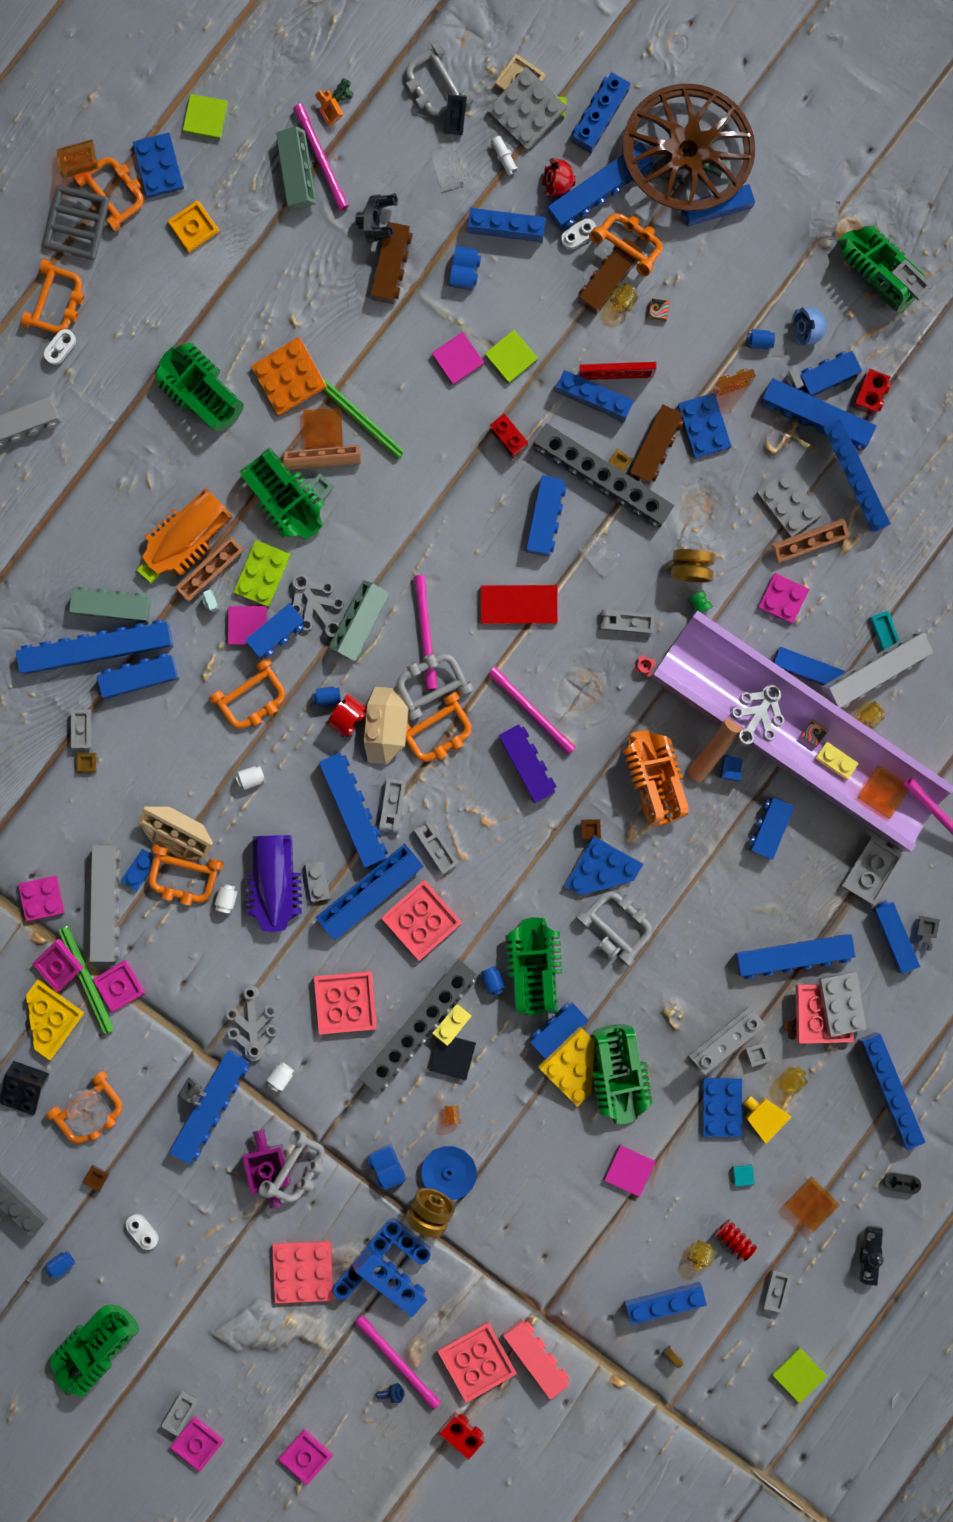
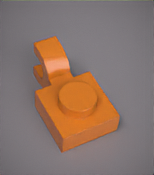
M322 90L318 91L315 96L322 105L319 111L327 125L333 126L344 114L336 99L332 98L330 90H326L324 93Z

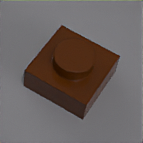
M600 819L580 820L582 840L591 839L593 835L601 839Z
M92 1165L82 1183L100 1192L110 1174Z

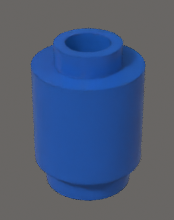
M752 329L751 333H747L746 343L750 344V348L768 350L774 347L775 333L770 330Z
M339 687L317 688L316 693H313L314 704H318V708L340 703Z
M495 966L481 971V980L487 994L492 993V996L502 993V988L505 985L499 970H496Z
M68 1251L61 1252L46 1262L47 1267L45 1271L50 1278L58 1279L71 1270L72 1266L76 1263Z

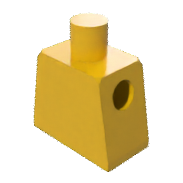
M750 1095L743 1102V1105L750 1110L745 1118L766 1144L791 1118L788 1113L764 1097L757 1102Z

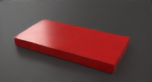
M657 362L579 364L578 376L587 380L653 378L657 369Z
M481 585V624H558L557 585Z

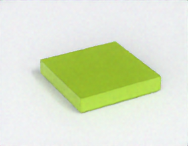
M190 94L183 132L221 139L228 101Z
M515 330L511 331L485 353V356L508 383L512 382L538 360V357Z
M800 1347L772 1373L799 1404L828 1377Z

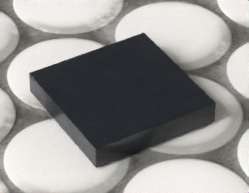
M455 1037L446 1046L437 1039L429 1071L467 1080L476 1042Z

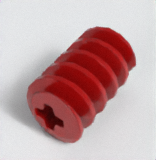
M728 1219L718 1228L714 1238L716 1239L721 1236L722 1238L719 1243L727 1242L725 1249L727 1250L732 1247L733 1249L730 1254L738 1253L736 1260L739 1261L743 1258L745 1262L755 1253L757 1245H751L752 1240L746 1239L745 1233L740 1234L741 1229L735 1228V1223H729L730 1219Z

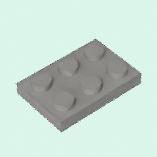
M788 469L757 492V495L789 537L795 536L822 515Z
M870 837L841 886L876 906L905 856L877 839Z
M857 972L818 979L828 1036L832 1037L866 1030Z

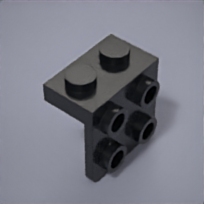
M13 1061L4 1076L0 1104L34 1115L37 1111L41 1091L48 1081L50 1073Z

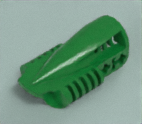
M865 226L859 230H851L844 233L837 241V244L842 249L840 257L844 260L848 259L847 263L852 265V268L855 270L858 269L857 272L862 274L864 279L867 278V281L871 283L881 298L897 313L906 309L915 298L911 294L909 296L908 288L891 272L906 259L924 277L925 275L904 256L905 253L903 251L899 252L900 248L894 247L895 244L893 242L889 243V238H885L883 233L879 234L880 230L875 226Z
M190 342L177 347L172 346L164 353L159 361L160 366L156 372L155 383L183 411L191 408L210 427L217 431L228 428L237 420L244 408L243 402L217 378L220 374V369L206 358L193 343Z
M271 447L267 448L258 458L239 471L243 479L262 501L257 505L258 509L265 505L266 508L261 511L262 514L268 510L271 512L266 516V519L268 520L272 516L275 517L270 524L273 525L277 521L279 522L274 529L277 531L283 527V530L278 533L282 538L299 535L306 540L322 528L323 523L320 518V510L325 503L322 500H319L317 503L314 502L319 496L317 494L312 498L309 496L314 492L313 488L306 492L305 489L310 486L309 483L302 487L301 484L305 481V478L303 477L297 481L296 479L301 473L298 472L293 476Z
M531 917L523 919L519 927L505 936V942L512 943L506 945L507 950H512L506 952V956L513 958L506 959L508 964H513L507 966V970L514 972L507 973V977L514 978L515 1003L518 1015L537 1016L558 1013L556 974H561L562 969H555V967H561L562 962H555V960L561 959V955H554V953H560L561 948H554V946H560L561 943L560 941H554V939L560 938V931L548 928L545 918Z
M615 1024L597 1028L592 1033L599 1069L593 1072L594 1084L596 1085L595 1091H597L596 1098H599L597 1099V1104L600 1105L598 1106V1111L600 1115L612 1118L614 1124H628L637 1120L639 1114L645 1112L653 1103L652 1096H650L651 1089H648L650 1088V1083L648 1082L649 1076H647V1063L640 1062L636 1034L631 1026Z
M109 1304L103 1306L84 1326L78 1325L51 1354L50 1365L52 1371L55 1373V1379L59 1388L66 1395L76 1394L79 1397H85L89 1390L112 1367L111 1359L132 1337L138 1334V1323L127 1310L118 1305Z

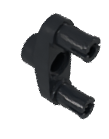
M396 193L390 195H371L365 211L356 213V225L359 229H364L365 237L369 243L377 242L380 239L393 238L394 231L391 225L379 227L381 210L384 207L398 205Z

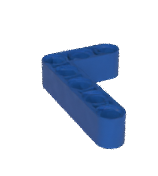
M395 1218L388 1219L336 1281L333 1288L334 1296L341 1300L346 1299L363 1280L361 1276L358 1278L351 1277L350 1271L354 1270L352 1264L367 1247L372 1251L376 1249L383 1255L394 1243L419 1264H425L429 1261L431 1249L399 1220ZM394 1224L398 1230L395 1233H390L387 1230V1226ZM410 1237L413 1242L411 1245H404L402 1239ZM381 1239L385 1242V1246L378 1248L374 1242ZM424 1249L428 1255L425 1258H420L417 1255V1251ZM339 1285H345L348 1291L346 1293H340L337 1287Z

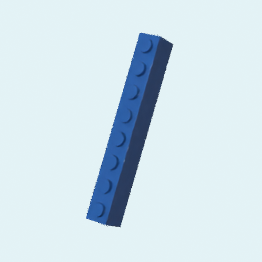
M156 620L152 622L153 625L145 626V623L134 625L132 629L119 627L115 629V632L108 633L107 630L98 631L94 636L82 634L78 635L77 639L61 638L58 639L59 642L52 644L51 641L39 643L40 646L36 647L24 645L21 646L20 650H15L19 673L25 675L173 647L170 624L164 622V620Z

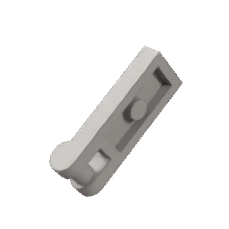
M601 610V616H603L602 623H600L601 630L654 633L655 614ZM610 617H616V624L610 623Z
M387 778L379 827L380 832L387 830L392 831L393 834H398L406 781ZM387 817L394 818V824L386 823Z
M428 819L425 821L426 824L420 828L419 826L414 828V831L442 874H444L459 863L431 820ZM430 830L433 835L426 838L424 833Z

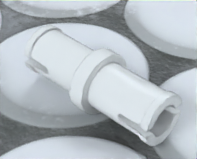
M497 136L493 138L491 144L498 155V161L502 162L507 175L516 173L518 167L511 157L512 153L507 149L502 137Z

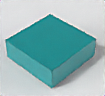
M752 1164L733 1166L736 1187L755 1185Z

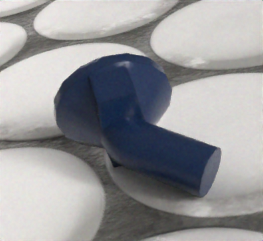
M399 1383L390 1385V1390L376 1392L377 1399L390 1398L391 1403H401L405 1395L404 1389Z

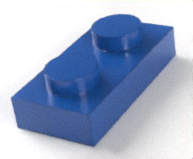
M142 849L121 881L135 891H138L150 873L154 855Z

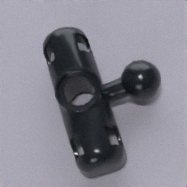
M867 1226L864 1230L863 1246H861L860 1282L866 1285H878L879 1267L884 1262L881 1248L882 1227ZM868 1233L876 1234L874 1238H868ZM864 1272L872 1273L870 1277H864Z

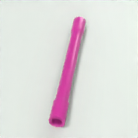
M302 103L293 107L295 115L303 130H305L306 137L329 185L339 211H343L349 207V204L338 185L310 123V118Z
M425 575L414 576L415 593L417 595L423 657H426L433 653L426 597ZM434 667L425 670L426 690L438 689Z
M496 666L488 673L556 741L557 745L567 755L576 748L566 736L562 735L508 681L507 677Z
M912 777L904 782L905 788L953 835V821Z
M363 1314L358 1317L354 1323L373 1341L416 1389L421 1398L434 1410L441 1401L380 1336Z

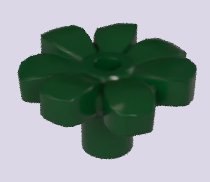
M346 78L341 79L337 89L333 92V96L338 103L340 100L343 101L345 97L351 99L354 95L349 90L351 82Z

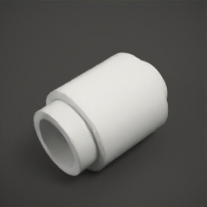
M253 766L238 772L239 776H236L239 787L243 786L244 790L260 785L261 782L265 781L261 766Z
M224 884L223 887H219L215 901V910L225 913L231 912L238 891L234 890L235 886Z
M281 1062L268 1077V1087L276 1092L278 1090L283 1091L292 1078L294 1070Z

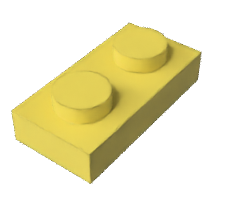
M828 742L823 745L815 757L816 760L845 780L850 778L859 764Z
M456 1004L432 1035L448 1046L472 1016Z

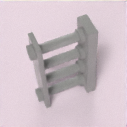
M747 1007L688 1056L700 1071L706 1075L766 1025L754 1010L751 1011Z

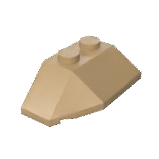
M375 687L367 704L364 745L368 763L388 764L405 747L409 708L395 688Z
M144 807L137 822L151 843L168 847V852L183 860L206 859L213 844L203 824L171 807Z

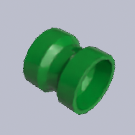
M704 590L687 599L689 604L693 605L694 613L697 611L704 613L713 607L711 602L707 601V595Z

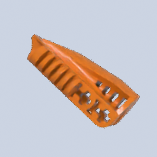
M207 488L179 513L175 509L171 510L175 517L173 518L168 513L166 516L171 521L167 522L163 518L161 521L165 524L164 527L159 523L156 524L160 531L157 532L153 527L151 530L154 532V536L149 532L144 536L148 540V544L142 558L157 574L164 571L180 574L181 576L185 574L186 571L182 566L185 565L189 570L191 567L187 563L188 560L193 565L196 563L192 559L193 556L200 560L201 557L197 552L200 551L205 555L206 552L202 547L205 546L209 551L211 548L207 543L232 520V515Z
M640 730L628 735L629 745L622 751L624 757H628L625 759L626 764L631 763L627 767L628 770H633L629 774L630 777H634L631 779L632 783H637L633 787L634 790H639L642 808L648 828L671 824L686 817L689 808L680 782L683 779V775L679 774L681 769L676 768L679 766V763L675 761L677 756L672 755L675 753V750L670 748L673 746L671 739L664 735L653 734L649 730Z

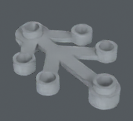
M296 574L291 582L295 590L292 607L298 606L300 608L299 615L302 613L300 604L303 593L308 599L304 621L309 622L310 627L308 629L303 628V630L310 631L313 628L311 621L315 609L326 625V634L334 638L336 633H330V628L336 627L338 630L339 624L331 621L320 604L333 606L335 609L341 610L344 607V601L341 598L332 599L316 596L310 590H323L325 594H331L334 587L330 582L310 581L306 574ZM300 580L305 581L302 587L298 586V581ZM330 585L331 590L325 591L324 587ZM338 600L342 602L340 607L335 606V602Z
M768 685L762 692H745L739 697L742 705H748L751 701L763 700L759 706L735 707L730 712V716L734 720H739L742 716L754 715L747 728L742 730L737 736V742L741 746H749L754 741L753 732L760 720L764 728L763 739L766 742H771L776 737L771 723L775 727H780L785 721L778 704L781 698V691L777 686ZM743 696L747 697L748 701H745ZM769 705L774 715L771 722L767 711ZM734 711H737L739 716L735 715Z
M249 985L243 990V997L247 1000L248 1021L235 1008L229 1009L226 1016L228 1019L237 1022L249 1033L250 1041L243 1037L236 1027L229 1029L228 1037L235 1039L245 1048V1055L248 1059L257 1061L264 1055V1045L272 1036L278 1033V1027L274 1024L269 1025L266 1033L259 1041L257 1033L271 1017L276 1015L277 1008L274 1005L267 1006L265 1013L257 1021L255 999L259 995V990L256 986ZM248 990H253L254 995L252 997L247 995ZM270 1007L274 1009V1014L272 1015L267 1012ZM231 1010L236 1012L234 1018L229 1016ZM270 1027H274L276 1029V1032L274 1034H271L269 1032ZM231 1030L237 1031L236 1037L231 1036ZM252 1048H257L258 1053L256 1055L251 1053Z

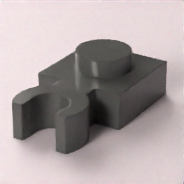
M667 155L653 165L654 170L658 171L667 165L671 158ZM671 171L660 176L664 182L670 179ZM676 174L674 181L679 180L684 184L685 178L680 174ZM673 182V190L677 189V185L675 184V182Z
M919 916L916 935H921V939L916 944L917 949H921L922 943L926 942L927 951L932 950L933 945L930 940L931 938H937L940 919Z
M188 1077L179 1093L186 1101L198 1106L201 1105L199 1098L206 1096V1093L201 1091L202 1086L190 1077Z

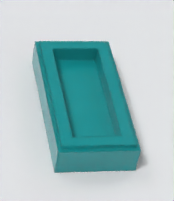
M889 610L870 617L882 651L900 641Z

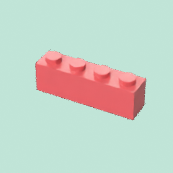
M521 1318L503 1332L504 1338L551 1400L569 1386V1376L563 1368L561 1370L556 1365L558 1361L552 1353L548 1354L544 1349L546 1347L544 1341L540 1337L536 1338L533 1334L535 1330L529 1321L525 1323Z

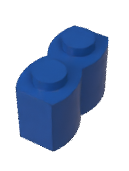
M456 246L449 282L450 287L472 290L473 285H477L478 274H475L476 267H480L481 256L478 255V250Z
M391 1144L369 1154L370 1158L367 1160L372 1170L375 1169L378 1176L375 1178L380 1188L383 1187L384 1190H387L407 1180Z

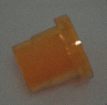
M444 1106V1120H442V1124H461L459 1106Z

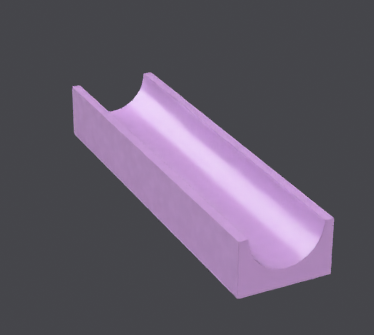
M699 611L692 616L650 677L655 683L718 726H721L728 717L741 726L742 730L747 728L754 715L742 716L739 720H734L731 718L730 712L735 707L759 706L763 700L751 701L748 705H742L739 697L745 692H762L768 685L777 686L781 691V698L778 704L785 721L780 727H775L771 723L776 737L771 742H766L762 737L764 728L760 720L753 732L754 741L749 747L902 852L913 851L919 832L932 814L905 788L904 782L912 777L937 805L953 792L952 784ZM743 696L744 700L748 701V698ZM769 705L767 711L771 722L774 715ZM734 711L735 715L739 716V713ZM812 719L828 729L827 734L817 747L801 736ZM826 742L859 763L848 780H845L815 759Z

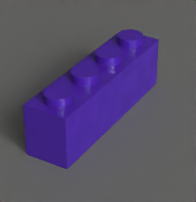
M518 724L501 733L499 738L531 798L536 803L555 793L554 788L557 786L552 777H547L545 773L547 767L543 760L539 762L536 756L538 751L535 745H530L528 742L529 734L526 728H521Z

